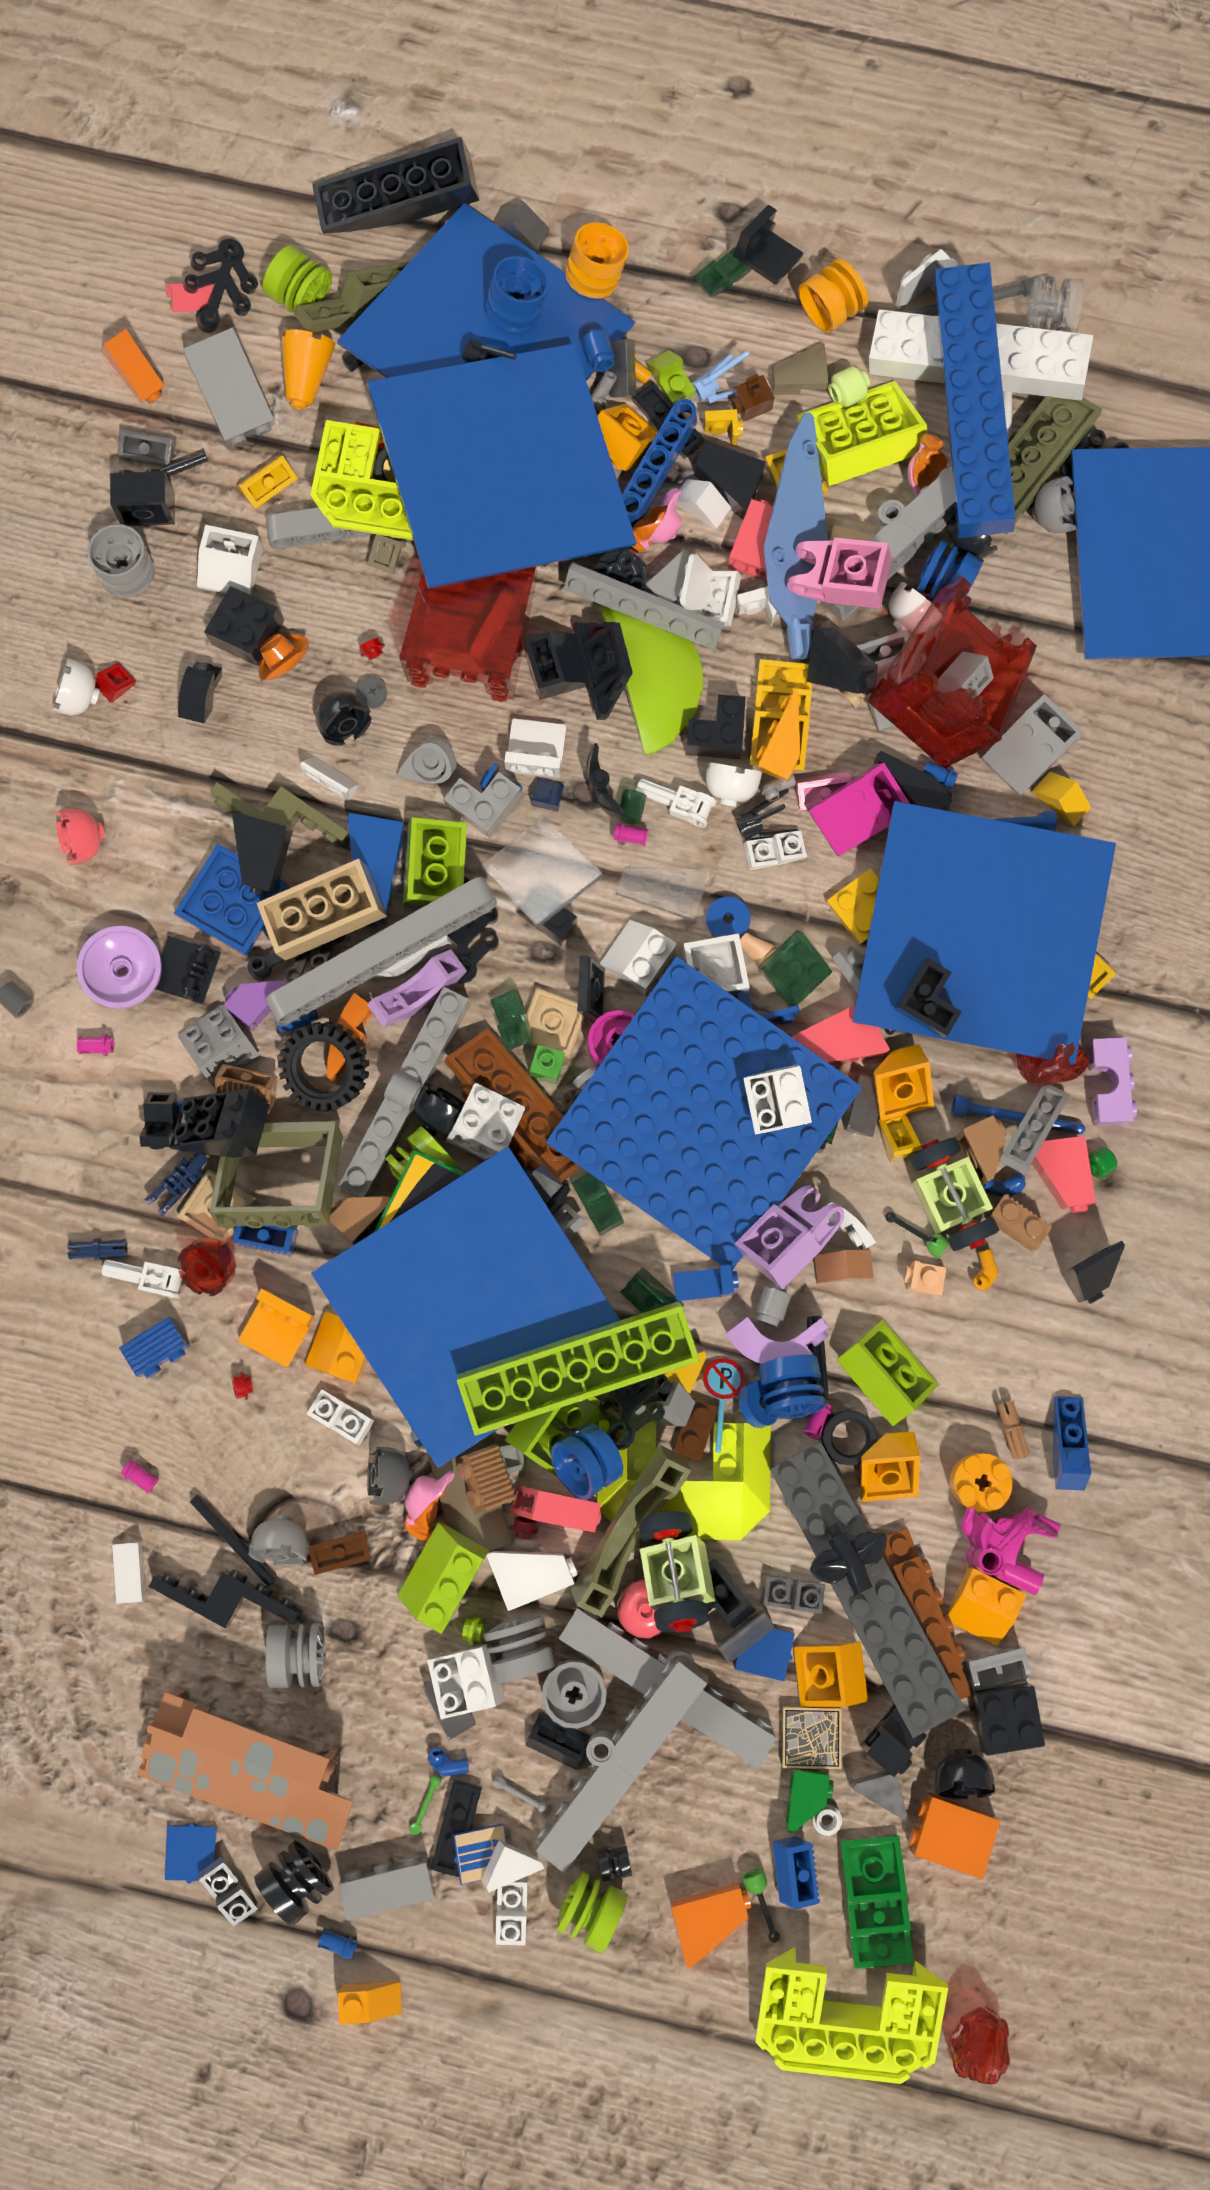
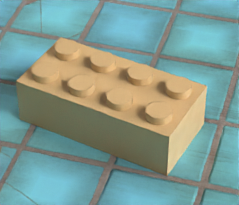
M356 859L257 903L275 954L284 960H288L387 917L369 868L360 859Z

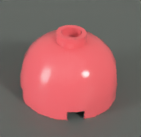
M79 808L57 811L56 816H61V822H56L59 843L62 852L66 853L68 851L71 859L66 860L67 863L75 865L93 858L100 849V839L105 838L101 822L96 823L90 813Z
M645 1579L636 1580L624 1587L617 1599L616 1607L620 1624L628 1633L638 1638L649 1639L660 1635L663 1631H659L656 1628L655 1611L649 1606Z

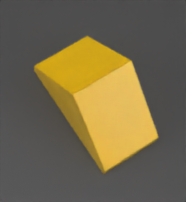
M1049 772L1031 792L1051 810L1054 809L1056 814L1072 828L1091 808L1077 781L1053 772Z
M906 1115L883 1121L878 1120L889 1162L911 1157L922 1150L921 1144Z
M705 1351L698 1353L700 1362L664 1373V1375L670 1378L672 1382H679L686 1392L690 1394L707 1357Z

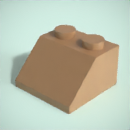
M994 1115L961 1130L955 1136L961 1146L960 1152L963 1158L969 1157L982 1186L994 1178L1006 1143L1004 1137L1006 1136V1130L1000 1120L996 1121Z
M388 1196L346 1198L344 1201L340 1199L331 1207L329 1221L355 1245L375 1230L390 1198Z

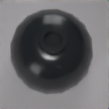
M956 514L952 517L947 531L951 539L948 542L951 551L954 546H957V555L961 554L964 557L969 552L984 559L998 550L996 545L990 547L988 544L993 541L990 535L958 538Z
M338 691L327 695L320 702L316 709L315 723L326 743L341 746L346 744L344 740L353 735L354 740H356L367 731L372 721L369 715L371 711L360 696L350 691Z
M425 1083L416 1100L415 1112L417 1118L423 1123L422 1127L433 1136H436L437 1133L448 1135L456 1123L465 1102L441 1087L437 1091L430 1089L432 1084Z
M956 1749L954 1750V1755L946 1757L939 1763L936 1770L935 1785L936 1794L939 1793L940 1797L968 1799V1795L977 1794V1798H984L995 1794L994 1777L990 1765L982 1757L972 1755V1750Z

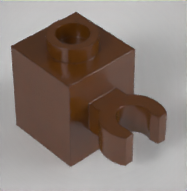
M755 374L746 378L745 383L734 387L731 405L733 410L737 409V414H740L743 422L773 410L775 397L764 375L758 377Z

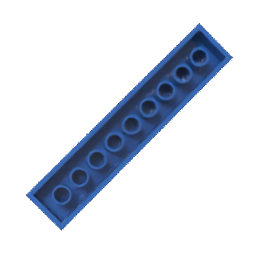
M990 262L935 269V295L958 538L1014 532L1015 509Z

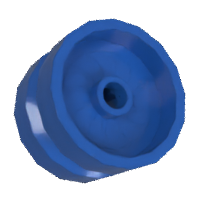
M595 1424L584 1425L571 1436L563 1438L552 1446L551 1460L556 1475L563 1486L578 1499L587 1500L601 1491L603 1487L609 1486L622 1477L623 1463L618 1448L609 1435Z

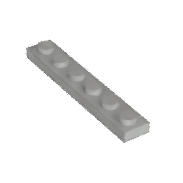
M572 563L568 570L564 590L715 650L724 623L685 609L682 606L575 563Z

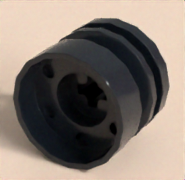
M296 1840L288 1846L289 1853L283 1850L278 1855L283 1869L276 1863L270 1862L254 1876L255 1884L265 1901L283 1921L292 1926L310 1911L306 1898L315 1904H319L322 1901V1895L328 1896L334 1890L333 1883L319 1859Z

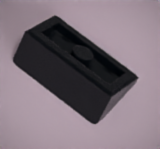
M540 1712L525 1745L575 1770H579L586 1755L590 1736L575 1728L563 1727L554 1722L549 1716Z

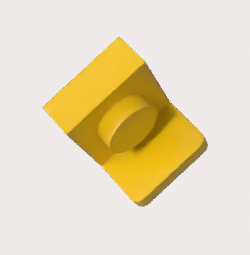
M737 409L705 411L704 433L721 435L731 431L732 446L737 445L738 437L743 436V421L738 419Z

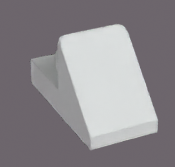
M768 586L737 595L736 608L739 615L744 613L753 615L760 612L762 608H765L770 626L773 625L778 612L769 601Z

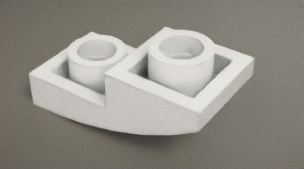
M801 831L775 834L772 838L746 841L743 844L749 870L782 865L807 857Z
M843 1208L844 1219L838 1228V1232L849 1227L851 1231L848 1235L856 1247L860 1246L862 1250L875 1244L876 1241L864 1225ZM836 1212L829 1217L827 1223L835 1218Z
M322 1389L307 1412V1415L359 1446L374 1422L368 1416Z
M527 1877L497 1889L496 1945L526 1944Z

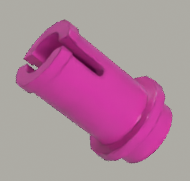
M625 822L621 824L616 823L613 840H618L619 844L623 841L646 845L647 828L624 825Z
M103 1034L102 1037L81 1036L77 1038L78 1054L102 1053L103 1056H108L109 1053L114 1052V1038L107 1034Z
M826 1403L825 1409L810 1415L803 1429V1433L809 1438L819 1440L827 1420L833 1416L831 1412L832 1407L828 1403Z
M130 1459L120 1474L124 1476L123 1479L125 1481L129 1479L149 1494L159 1481V1478L138 1465V1460L134 1462Z

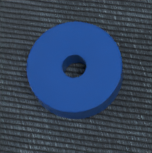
M734 897L717 899L711 904L706 915V926L709 933L714 938L739 934V937L742 938L750 925L751 916L749 909L741 900ZM731 916L733 922L725 923L723 917Z
M760 1381L746 1384L742 1387L739 1394L741 1413L745 1420L755 1428H764L777 1421V1419L766 1416L765 1408L769 1404H766L763 1400L764 1395L773 1390L762 1388Z

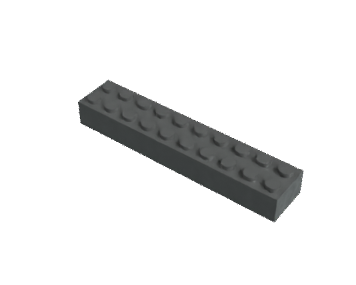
M821 1442L770 1469L774 1480L815 1556L825 1550L832 1549L828 1540L832 1539L827 1529L829 1526L838 1523L842 1533L847 1532L852 1542L857 1535L869 1532ZM882 1557L877 1564L866 1566L872 1588L854 1596L847 1576L841 1581L831 1584L908 1731L912 1738H915L966 1709L886 1561Z

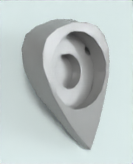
M438 737L428 738L413 750L401 766L397 776L422 783H443L454 774L457 769V761L453 750L444 739Z

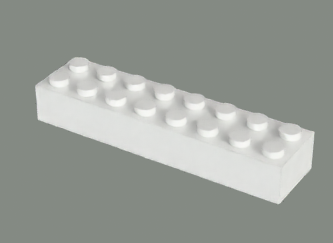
M879 309L869 356V374L944 384L938 316ZM996 324L1003 391L1082 400L1093 335Z

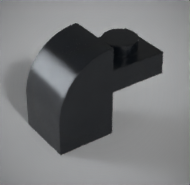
M196 662L193 667L188 666L186 668L179 692V718L200 723L206 722L213 710L214 689L222 678L221 667L213 666L206 662Z
M148 1092L143 1103L145 1125L139 1136L140 1147L159 1150L169 1147L178 1120L177 1093Z

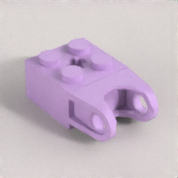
M812 1185L799 1188L778 1206L773 1204L735 1243L745 1259L781 1289L823 1249L841 1226L844 1219L843 1208L835 1203L813 1212L819 1201L820 1194ZM811 1193L809 1200L802 1205L804 1197ZM836 1212L835 1218L827 1223L829 1217Z

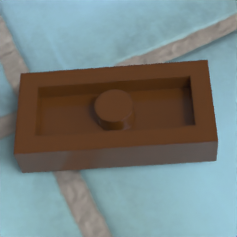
M692 1398L695 1401L694 1407L686 1426L681 1427L673 1451L686 1458L700 1462L719 1407Z
M365 1531L308 1546L314 1575L372 1559Z

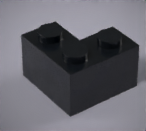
M718 694L715 721L689 719L686 755L740 759L743 745L746 696Z
M929 958L924 959L894 1009L942 1038L947 1037L962 1012L938 998L940 991L952 972Z
M714 1558L709 1562L715 1601L706 1603L708 1612L715 1608L723 1620L734 1629L753 1614L756 1609L723 1565Z
M893 1704L859 1746L888 1773L895 1777L898 1773L902 1775L912 1763L910 1758L913 1753L909 1750L912 1746L917 1748L924 1741L927 1734L924 1732L912 1738L895 1704Z

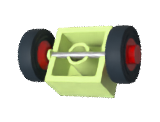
M956 1137L941 1142L936 1139L923 1145L924 1150L910 1157L913 1168L916 1171L928 1167L937 1168L935 1172L917 1179L912 1185L935 1234H939L959 1224H965L958 1233L947 1238L953 1251H958L967 1246L972 1250L987 1243L985 1238L996 1234L999 1231V1227L994 1218L971 1223L973 1218L990 1211L993 1207L969 1157L948 1166L944 1164L950 1157L961 1151Z
M665 1511L644 1518L639 1523L642 1540L648 1543H662L640 1549L649 1606L655 1611L656 1628L663 1632H686L707 1623L709 1614L706 1603L715 1601L705 1543L696 1535L686 1537L693 1530L690 1515L683 1511Z

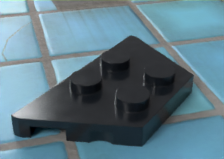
M575 622L573 628L596 719L606 720L633 674L621 625L617 622Z

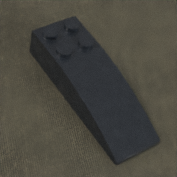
M462 137L313 184L323 234L351 232L405 223L461 207L464 203L471 204L480 201L470 152Z

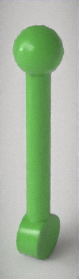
M433 1775L430 1778L431 1785L416 1821L410 1825V1832L413 1835H418L421 1832V1822L436 1787L441 1784V1777L438 1775Z

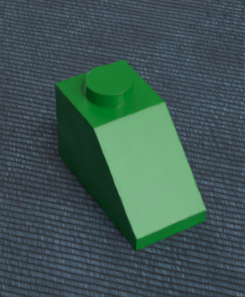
M791 1768L785 1823L787 1832L794 1833L826 1807L827 1798L832 1799L834 1781L829 1780L830 1775L827 1771Z

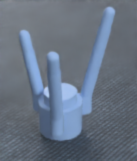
M745 351L734 359L733 354H729L707 373L692 382L699 401L707 400L709 404H712L717 400L733 397L734 390L716 394V391L719 390L716 378L748 357L750 352Z

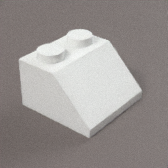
M629 920L600 962V965L635 990L646 995L675 953L677 943L652 927Z

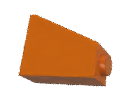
M126 329L103 344L102 353L141 404L146 400L151 404L162 396L160 391L163 390L164 384Z
M739 1883L670 1902L687 1968L693 1967L748 1919L746 1909L752 1907L747 1890L741 1891Z

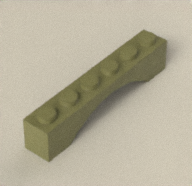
M660 1444L657 1446L571 1588L578 1607L600 1617L604 1615L617 1593L626 1563L640 1537V1521L656 1514L670 1499L676 1496L690 1474L691 1469L684 1456Z

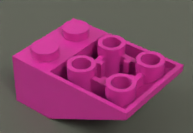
M879 763L868 768L809 809L808 812L838 857L887 828L890 824L894 801L910 803L885 763Z

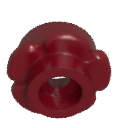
M518 1516L514 1518V1524L510 1526V1530L515 1531L516 1538L529 1540L532 1539V1535L538 1534V1529L536 1528L537 1521Z

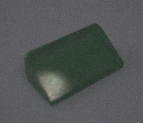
M641 1268L620 1291L642 1313L678 1302L675 1295L645 1268Z

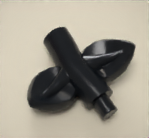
M594 743L587 760L591 800L599 804L607 815L620 817L624 814V811L609 793L610 777L607 771L600 768L598 762L599 745Z
M838 1523L829 1526L827 1529L832 1539L828 1540L832 1549L825 1550L814 1558L810 1566L811 1573L821 1582L835 1584L847 1576L854 1596L872 1588L866 1566L877 1564L882 1559L887 1544L886 1534L880 1531L864 1532L857 1535L852 1542L847 1532L842 1533Z

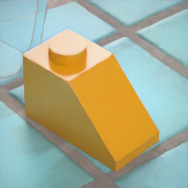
M401 1981L341 1984L338 1991L339 2025L370 2023L402 2013Z

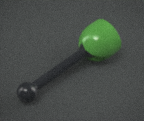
M888 1212L885 1216L887 1222H894L926 1241L928 1252L940 1259L949 1244L947 1237L940 1234L928 1237L898 1219L894 1212Z
M754 1869L742 1875L741 1878L746 1890L757 1894L770 1932L768 1938L772 1943H777L780 1940V1934L774 1928L762 1894L767 1886V1878L764 1869Z

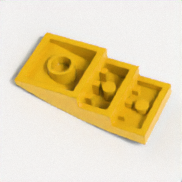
M759 660L749 766L758 767L759 762L755 760L762 745L768 746L771 739L767 735L774 720L780 721L784 713L780 711V707L786 695L791 697L795 690L798 692L800 758L794 770L804 771L812 695V683L806 682L809 664Z

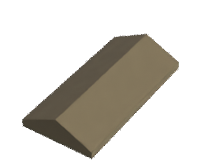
M484 1439L437 1468L428 1454L435 1479H440L449 1471L455 1474L454 1479L447 1484L444 1495L440 1497L447 1526L482 1545L489 1551L511 1545L512 1541L502 1505L476 1513L475 1508H472L467 1500V1492L469 1490L466 1481L462 1480L458 1474V1457L485 1448Z

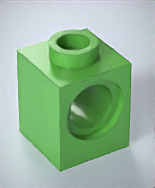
M537 1045L530 1068V1077L557 1085L565 1061V1052Z

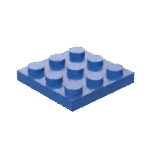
M217 844L174 914L247 957L264 927L257 903L288 890L290 886L279 879L275 894L267 892L266 896L263 897L250 893V887L243 885L241 881L238 855Z

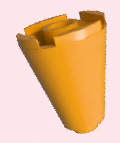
M286 330L285 333H282L281 338L286 401L291 403V408L306 410L307 407L312 406L335 350V342L324 335H321V340L313 337V332Z

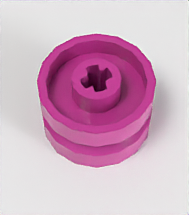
M622 1010L610 1011L597 1018L589 1032L588 1051L590 1060L596 1068L600 1066L614 1043L635 1016L633 1013Z

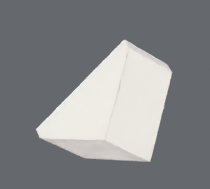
M687 479L680 488L682 492L676 505L714 530H717L731 511V506L714 485L708 481Z
M499 1840L481 1881L489 1893L540 1871L544 1867L536 1856Z

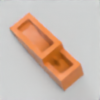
M354 993L343 1009L337 1024L344 1025L342 1029L344 1031L348 1029L353 1031L354 1033L351 1036L353 1039L359 1037L362 1041L358 1044L361 1049L367 1038L360 1030L372 1016L373 1012L368 1007V1002ZM330 1044L327 1060V1078L335 1084L347 1067L342 1053Z

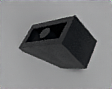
M535 891L531 893L517 911L518 915L560 946L577 926L576 915L554 899Z

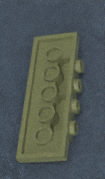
M1046 396L1036 410H1030L1020 430L1016 429L1012 433L1008 441L1015 524L1035 500L1040 488L1049 482L1071 454L1072 449L1078 445L1099 418L1102 411L1100 407L1083 397L1082 400H1072Z

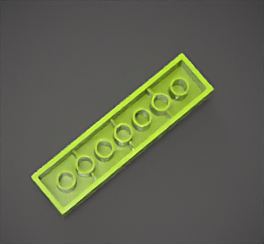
M678 1301L457 1374L456 1380L474 1435L477 1436L700 1362L683 1307Z

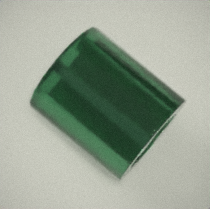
M624 790L620 802L624 814L617 818L626 823L640 824L647 796L639 791Z

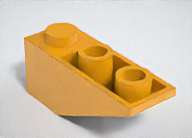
M795 690L791 697L786 695L780 707V711L784 713L779 722L774 720L767 734L771 737L767 747L761 746L755 759L759 762L758 770L785 783H788L800 758L798 692Z

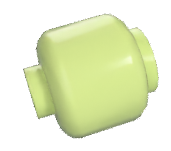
M855 366L848 367L832 376L831 384L828 386L829 394L835 404L849 407L866 398L870 380L865 371H860Z

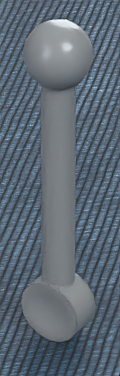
M501 1777L494 1779L493 1785L497 1789H505L536 1807L540 1814L548 1812L549 1807L547 1803H539L506 1784V1781Z

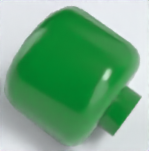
M1100 1147L1088 1154L1091 1174L1094 1177L1102 1179L1116 1171L1118 1162L1110 1149Z

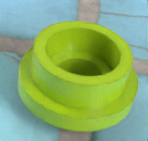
M475 1616L474 1618H467L465 1621L462 1639L468 1642L470 1646H476L478 1641L482 1642L484 1639L483 1633L486 1632V1625L482 1624L481 1617Z

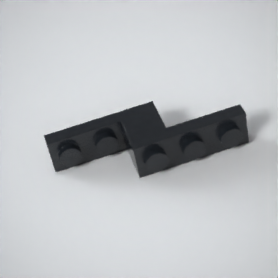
M232 1569L231 1572H222L208 1600L204 1599L205 1594L194 1587H190L187 1590L178 1585L180 1580L168 1573H164L163 1576H154L148 1586L223 1628L230 1627L245 1598L292 1624H296L303 1613L297 1609L299 1606L297 1602L287 1597H283L282 1600L272 1595L273 1590L261 1583L255 1586L247 1582L248 1576L235 1569Z

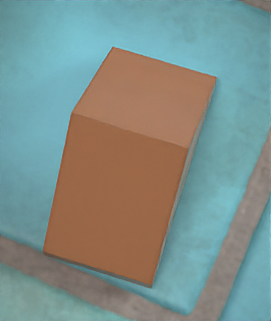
M842 1250L819 1254L814 1257L817 1284L874 1278L870 1250Z

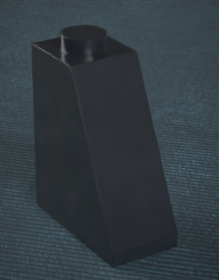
M705 440L702 449L697 448L693 457L692 464L696 465L695 476L700 481L711 482L731 506V510L740 519L744 520L752 499L754 500L764 474L766 461Z
M814 627L806 682L856 694L874 693L878 665L837 628Z
M234 812L233 825L242 884L250 887L249 892L265 897L267 892L275 894L293 830L283 825Z

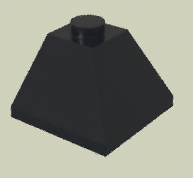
M1123 1241L1107 1246L1061 1273L1078 1303L1087 1300L1091 1304L1104 1296L1102 1291L1110 1286L1124 1250L1125 1244Z

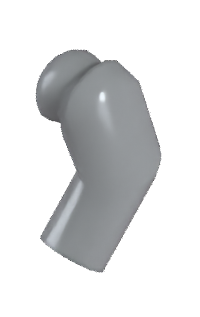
M611 371L604 373L591 395L595 411L598 413L606 409L607 402L605 398L617 379V376Z
M791 775L788 783L774 778L764 784L761 789L762 795L769 802L777 800L779 798V791L796 785L794 775Z

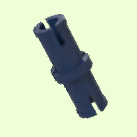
M94 1238L93 1241L85 1242L69 1241L67 1249H79V1251L67 1252L69 1260L82 1258L102 1260V1257H127L128 1249L116 1250V1247H126L128 1243L127 1239L102 1241L101 1238Z

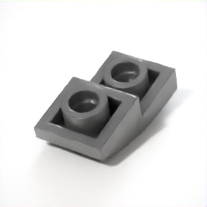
M763 1575L760 1605L822 1614L825 1584Z
M223 1856L197 1873L198 1880L215 1899L216 1907L233 1927L258 1910V1906L247 1888Z

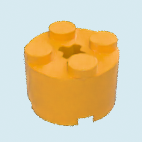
M984 1453L970 1454L960 1459L953 1466L949 1475V1488L955 1500L963 1508L967 1509V1507L975 1509L976 1512H991L1000 1509L1010 1497L1012 1476L1009 1467L996 1456ZM982 1477L986 1481V1486L981 1487L979 1491V1485L975 1484V1479Z

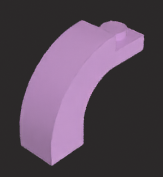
M449 949L432 957L408 981L391 991L373 998L367 1005L383 1027L396 1021L400 1023L437 1000L443 987L450 989L467 971L453 951Z
M747 1317L725 1335L744 1356L763 1364L785 1356L814 1355L808 1346L811 1343L817 1346L828 1337L826 1332L830 1330V1327L821 1318L796 1338L785 1342H777L767 1338L753 1320Z

